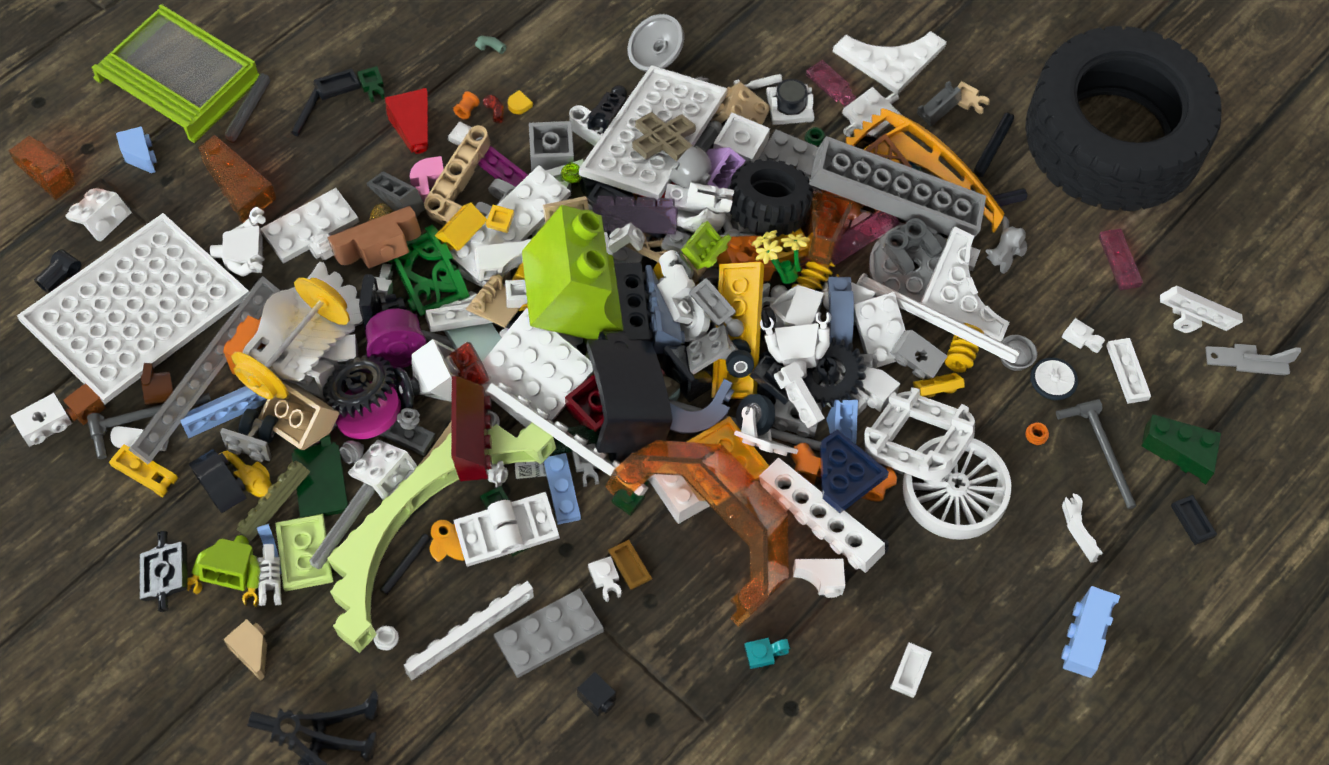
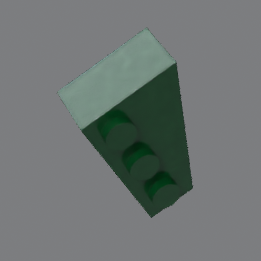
M1152 414L1145 426L1141 446L1165 461H1172L1181 467L1180 470L1185 473L1187 471L1200 478V482L1206 485L1215 473L1221 433Z

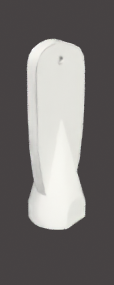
M116 426L111 431V442L118 448H121L123 444L131 447L143 429ZM169 438L159 451H166Z

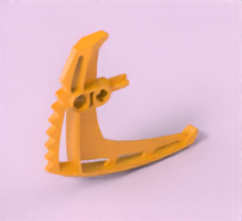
M881 108L880 116L872 114V123L863 121V130L854 129V137H846V144L855 146L872 129L882 122L888 121L895 129L888 132L887 136L908 162L926 169L940 179L969 190L972 187L975 192L985 195V204L988 209L984 207L983 215L992 223V232L998 229L1004 212L988 190L947 145L918 123L903 115ZM910 132L931 148L932 153L925 150L904 133ZM883 140L878 144L877 154L888 155L889 147ZM939 156L964 178L963 182L938 160ZM892 159V161L901 163L899 160ZM823 192L821 214L824 220H828V209L833 203Z

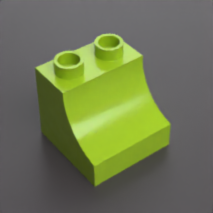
M561 204L522 250L530 326L588 340H598L601 331H623L614 259L606 250L602 215H598L590 210H580Z

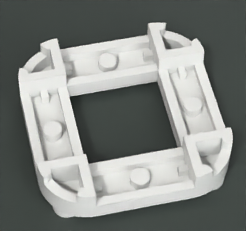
M911 387V391L898 394L893 392L889 396L888 405L871 428L866 427L865 452L878 463L920 479L938 483L952 471L974 438L975 420L969 412V407L961 404L959 409L928 399L920 396V389ZM909 417L948 430L934 451L930 450L927 455L892 441Z

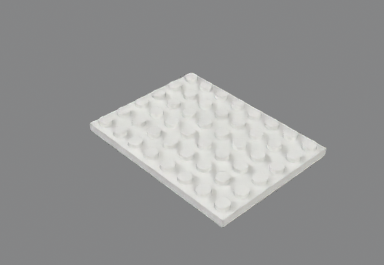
M162 213L18 314L17 317L82 383H86L101 398V401L106 404L141 378L144 363H153V368L239 305L249 291Z

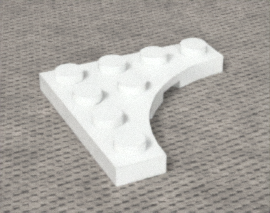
M931 31L915 42L895 47L873 46L845 35L834 46L833 52L892 92L899 94L945 48L947 42Z
M953 227L920 303L960 323L976 326L985 335L1001 342L1010 322L1001 318L988 306L984 305L977 295L978 291L972 277H970L968 263L970 262V250L974 235Z

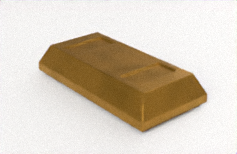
M630 540L608 550L630 590L652 580Z

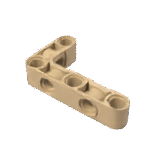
M474 126L469 130L424 201V207L429 218L443 226L462 207L454 201L458 194L464 190L474 174L477 164L481 158H484L490 147V139L486 128L483 126ZM477 138H483L482 140L476 141ZM458 171L461 172V173L458 174V175H453L454 173H456V172H458ZM435 206H440L436 210H431Z

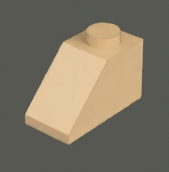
M246 619L223 640L227 647L261 681L265 677L267 642L264 635L266 633L257 623L252 625Z

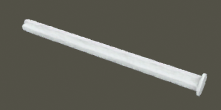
M865 273L860 276L857 285L876 292L877 297L895 292L899 308L1011 363H1015L1019 358L1020 352L868 278Z

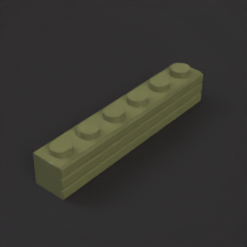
M296 460L291 462L287 467V471L278 477L275 485L270 486L268 493L258 500L257 506L248 512L245 520L243 519L239 522L236 530L252 541L258 534L257 527L265 525L310 471Z

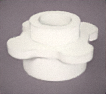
M503 461L492 464V469L488 470V481L495 483L496 488L502 486V483L508 477V470L504 467Z

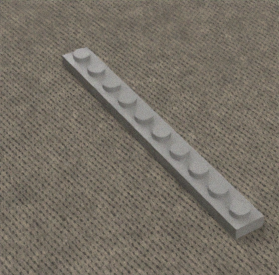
M263 276L256 282L128 449L146 464L153 460L181 423L180 420L184 419L227 362L223 352L224 346L228 340L233 338L238 325L244 322L248 315L259 319L263 313L266 301L273 294L280 291Z

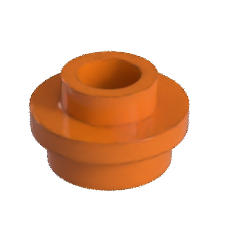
M1033 423L1027 427L1025 435L1030 443L1042 445L1047 441L1049 432L1044 424ZM1033 433H1038L1040 437L1035 436Z

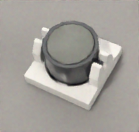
M796 79L783 80L779 83L778 87H767L766 94L770 106L772 124L814 122L812 88H808L807 84Z

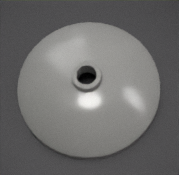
M665 14L654 15L642 21L635 28L628 42V56L632 64L644 72H647L651 65L662 69L669 66L678 57L683 47L684 31L681 24L674 17Z

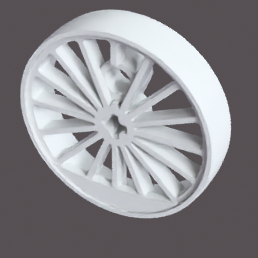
M944 436L926 442L917 451L927 455L930 450L934 451ZM974 438L965 450L969 454L961 473L958 472L957 463L953 468V474L950 472L938 483H933L930 480H924V483H912V475L904 473L903 496L908 510L921 526L938 536L958 540L980 536L999 522L1009 504L1011 479L1005 463L991 447ZM972 454L984 460L967 476L964 474ZM987 464L994 471V473L970 480ZM997 478L996 487L975 486ZM914 490H929L936 492L917 498L914 493ZM977 493L994 494V495H993V498H992V500H991V499H989V498H987V497H984V496H982V495H980V494H977ZM942 497L928 510L920 504ZM949 498L941 520L931 515ZM954 500L955 524L944 522ZM975 501L989 506L988 511L986 512ZM959 503L970 525H960ZM968 505L983 518L982 522L976 523Z

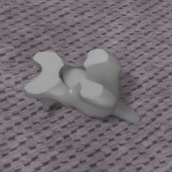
M1003 216V232L1000 242L995 249H986V253L989 255L986 258L994 266L1000 265L1001 273H1006L1011 267L1014 255L1021 257L1025 255L1027 243L1024 240L1026 238L1025 230L1013 226L1009 227V220L1006 216Z

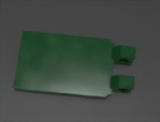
M331 434L320 439L321 445L311 446L305 450L294 449V453H292L293 462L295 460L300 462L310 471L296 488L300 518L323 514L324 517L342 514L348 506L339 445H336V442L332 443Z

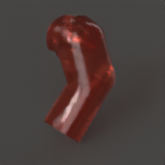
M487 95V97L483 98V105L486 108L491 107L493 109V121L501 123L503 121L504 105L495 95Z

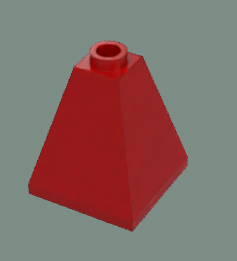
M427 88L386 97L385 104L388 120L411 152H415V154L426 152L428 149L429 126Z

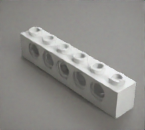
M779 457L759 476L760 489L765 495L775 498L779 506L785 511H791L800 524L808 525L817 538L825 539L833 551L837 554L842 553L847 557L848 562L854 568H860L866 573L885 554V543L846 511L838 513L822 499V492ZM782 486H789V487H790V488L785 489V490H784V489H780ZM799 500H806V501H807V502L804 503V504L798 503ZM817 514L825 515L823 518L815 517ZM835 528H840L843 531L836 533L832 530ZM859 543L860 546L852 547L850 546V544Z

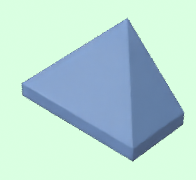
M843 399V403L839 400H834V407H831L826 418L830 434L838 429L855 444L857 440V399Z

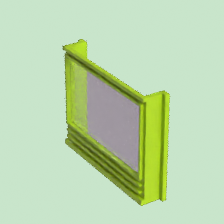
M162 4L159 5V9L99 64L92 66L95 74L94 80L101 84L105 79H108L184 127L188 140L193 143L197 142L252 88L260 75L253 60Z

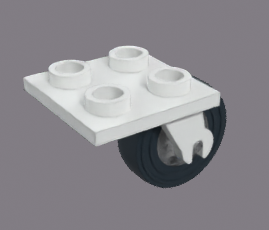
M751 394L740 402L736 412V421L741 432L735 430L734 435L743 438L742 443L751 446L756 445L761 450L787 456L788 452L798 453L797 449L772 440L770 429L775 420V407L769 398L759 394Z

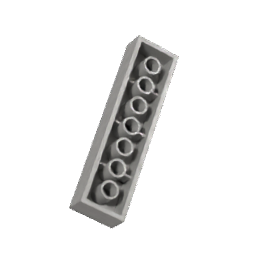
M828 136L824 138L817 149L809 185L906 221L913 218L920 219L926 226L947 236L950 235L953 227L970 233L974 237L981 229L986 201L985 195Z

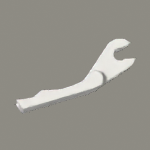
M1073 493L1074 498L1069 500L1066 497L1062 504L1067 527L1089 561L1097 562L1098 556L1102 555L1103 552L1097 547L1096 540L1083 526L1081 515L1083 502L1079 495Z

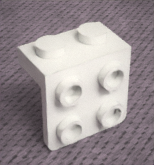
M94 188L86 192L85 198L79 203L70 207L66 218L70 221L84 224L97 241H102L132 212L117 193Z

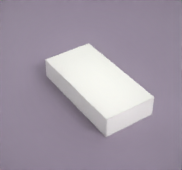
M909 642L891 689L914 698L932 652Z

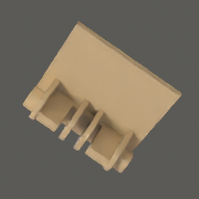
M496 274L490 277V280L487 281L466 310L505 328L520 308H507L506 288L502 282L503 278L501 275Z

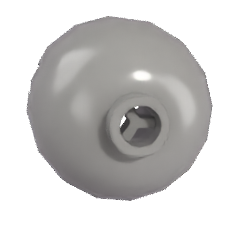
M697 145L696 147L691 146L677 161L679 163L678 169L673 168L670 174V180L673 183L689 189L690 182L706 185L711 178L709 174L711 171V160L708 154Z

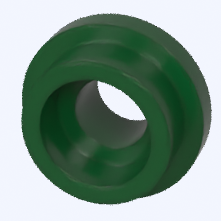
M813 127L806 132L804 139L805 142L819 147L826 136L822 129Z

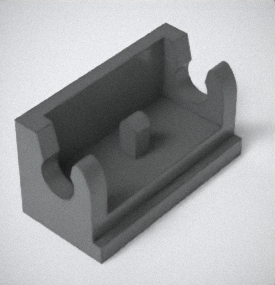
M948 81L945 84V88L927 104L918 107L917 115L930 127L962 100L961 89L958 87L953 88L951 81Z

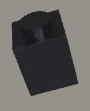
M596 672L577 688V697L597 716H600L603 712L605 714L608 713L616 704V692Z

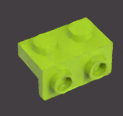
M706 221L700 225L682 247L681 251L697 270L705 266L710 268L717 262L718 259L716 257L728 248L727 244L732 237L728 234L721 238L711 224Z

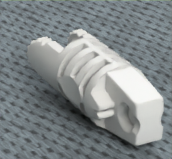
M264 544L263 557H258L260 567L258 585L259 606H265L266 590H274L273 600L275 605H282L280 557H274V544Z

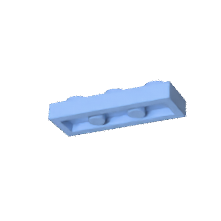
M566 453L549 456L543 463L557 524L581 520Z

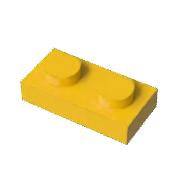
M957 373L913 382L914 388L920 389V396L926 398L934 397L937 393L941 392L953 393L957 389L965 387L964 379Z

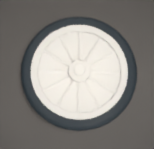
M1045 358L1038 361L1032 368L1030 375L1031 383L1034 389L1047 399L1063 400L1070 397L1077 389V373L1068 362L1062 359Z

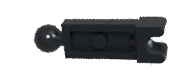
M617 85L612 88L611 92L605 93L596 108H593L590 112L588 119L589 130H592L594 127H602L604 134L626 102L627 90L625 87Z

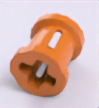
M468 91L464 92L462 95L463 99L453 108L455 114L465 120L470 118L474 107H478L480 104L479 98Z

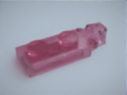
M823 60L806 70V75L833 100L840 101L845 107L855 100V96L849 88V83Z

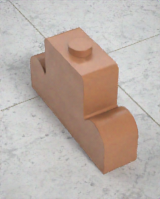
M408 206L327 238L334 257L340 265H349L362 258L366 266L372 268L409 253L406 241L418 238L421 235V230L415 212Z

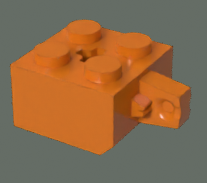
M761 235L732 237L727 244L728 248L717 257L718 266L719 264L761 262L764 264L763 259L755 260L759 253L756 252L757 248L755 246H751L756 238ZM771 260L764 264L763 283L770 281L775 266Z
M248 315L245 321L238 325L233 338L228 340L224 346V355L234 375L233 369L235 364L231 356L234 352L243 353L245 346L257 333L261 318L258 320ZM260 343V345H259V347H258L257 350H259V349L265 347L266 345L263 344V343Z

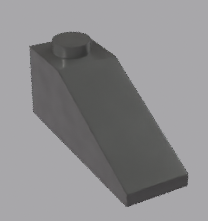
M383 171L366 183L394 211L410 206L415 212L416 217H418L425 210L424 202L416 187Z

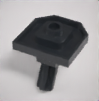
M764 356L749 376L760 384L757 388V394L766 396L769 399L774 396L785 405L789 401L785 388L781 389L774 378V374L781 371L784 365L783 363H778L774 357ZM758 406L753 408L755 409V412L759 410Z

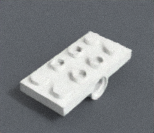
M546 492L514 502L501 500L491 504L488 510L453 520L467 567L560 538Z

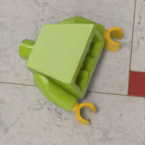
M242 535L236 536L234 541L219 539L213 546L201 551L191 571L193 576L188 578L187 591H190L194 583L193 592L199 594L202 591V584L199 582V578L203 582L244 591L247 587L248 592L243 595L242 601L247 606V599L255 597L254 607H256L259 599L255 594L256 588L258 589L260 567L257 557L253 555L252 547L248 545L249 540Z

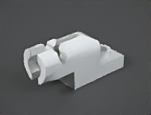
M690 182L689 189L679 185L667 183L663 207L700 214L706 208L715 212H730L734 190L727 188L719 189L717 186Z

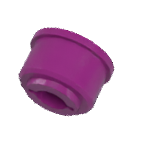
M396 308L381 311L373 316L366 325L365 333L368 343L366 350L368 358L371 355L381 356L388 360L393 368H404L412 365V354L427 344L417 316L408 310Z

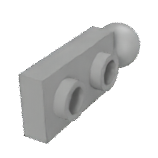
M707 278L689 292V295L718 327L725 323L727 332L732 337H738L743 333V323L738 319L732 318L736 314V310Z

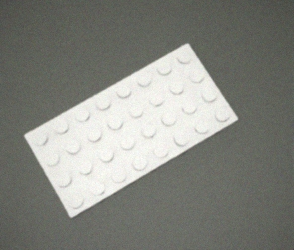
M651 65L579 168V175L659 201L667 188V183H671L670 174L672 169L675 168L677 170L679 163L663 150L648 159L643 158L632 148V141L644 134L635 128V121L650 112H653L665 123L683 114L696 125V132L684 138L694 146L725 99L727 88Z

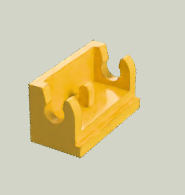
M468 203L456 212L438 231L435 237L443 244L446 243L449 250L455 249L459 251L485 224L487 219L472 203Z

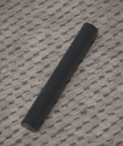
M316 88L312 91L291 131L294 136H299L320 97Z
M422 534L379 589L383 594H389L431 540L427 534Z

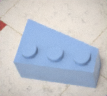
M1091 586L1082 601L1076 602L1072 614L1076 616L1074 624H1070L1067 632V637L1070 638L1069 645L1064 646L1061 659H1064L1063 669L1089 678L1095 674L1105 647L1108 625L1111 626L1113 621L1111 617L1112 609L1118 603L1119 595Z

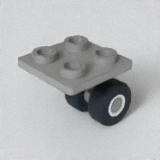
M725 325L713 328L707 335L699 340L692 341L686 348L689 368L692 374L699 372L718 359L726 360L727 371L733 377H746L754 369V361L750 354L751 349L748 343L742 339L731 341Z
M248 408L240 420L239 433L222 428L220 433L224 445L229 452L237 455L244 453L250 455L251 459L259 462L271 460L272 456L268 444L272 442L276 434L273 431V427L278 421L277 417L267 415L264 420L258 419V411Z

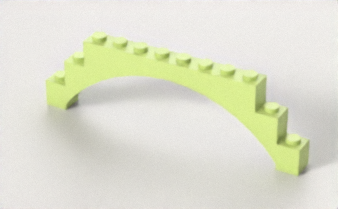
M533 422L527 428L522 429L517 438L497 424L488 430V435H491L492 449H488V455L492 457V464H497L498 461H503V465L534 461L542 464L556 449L553 436ZM451 433L327 558L333 570L343 577L342 580L336 582L330 592L335 602L347 611L338 617L333 627L338 636L359 653L377 635L371 622V598L375 577L388 545L399 528L416 509L437 492L459 480L451 457Z

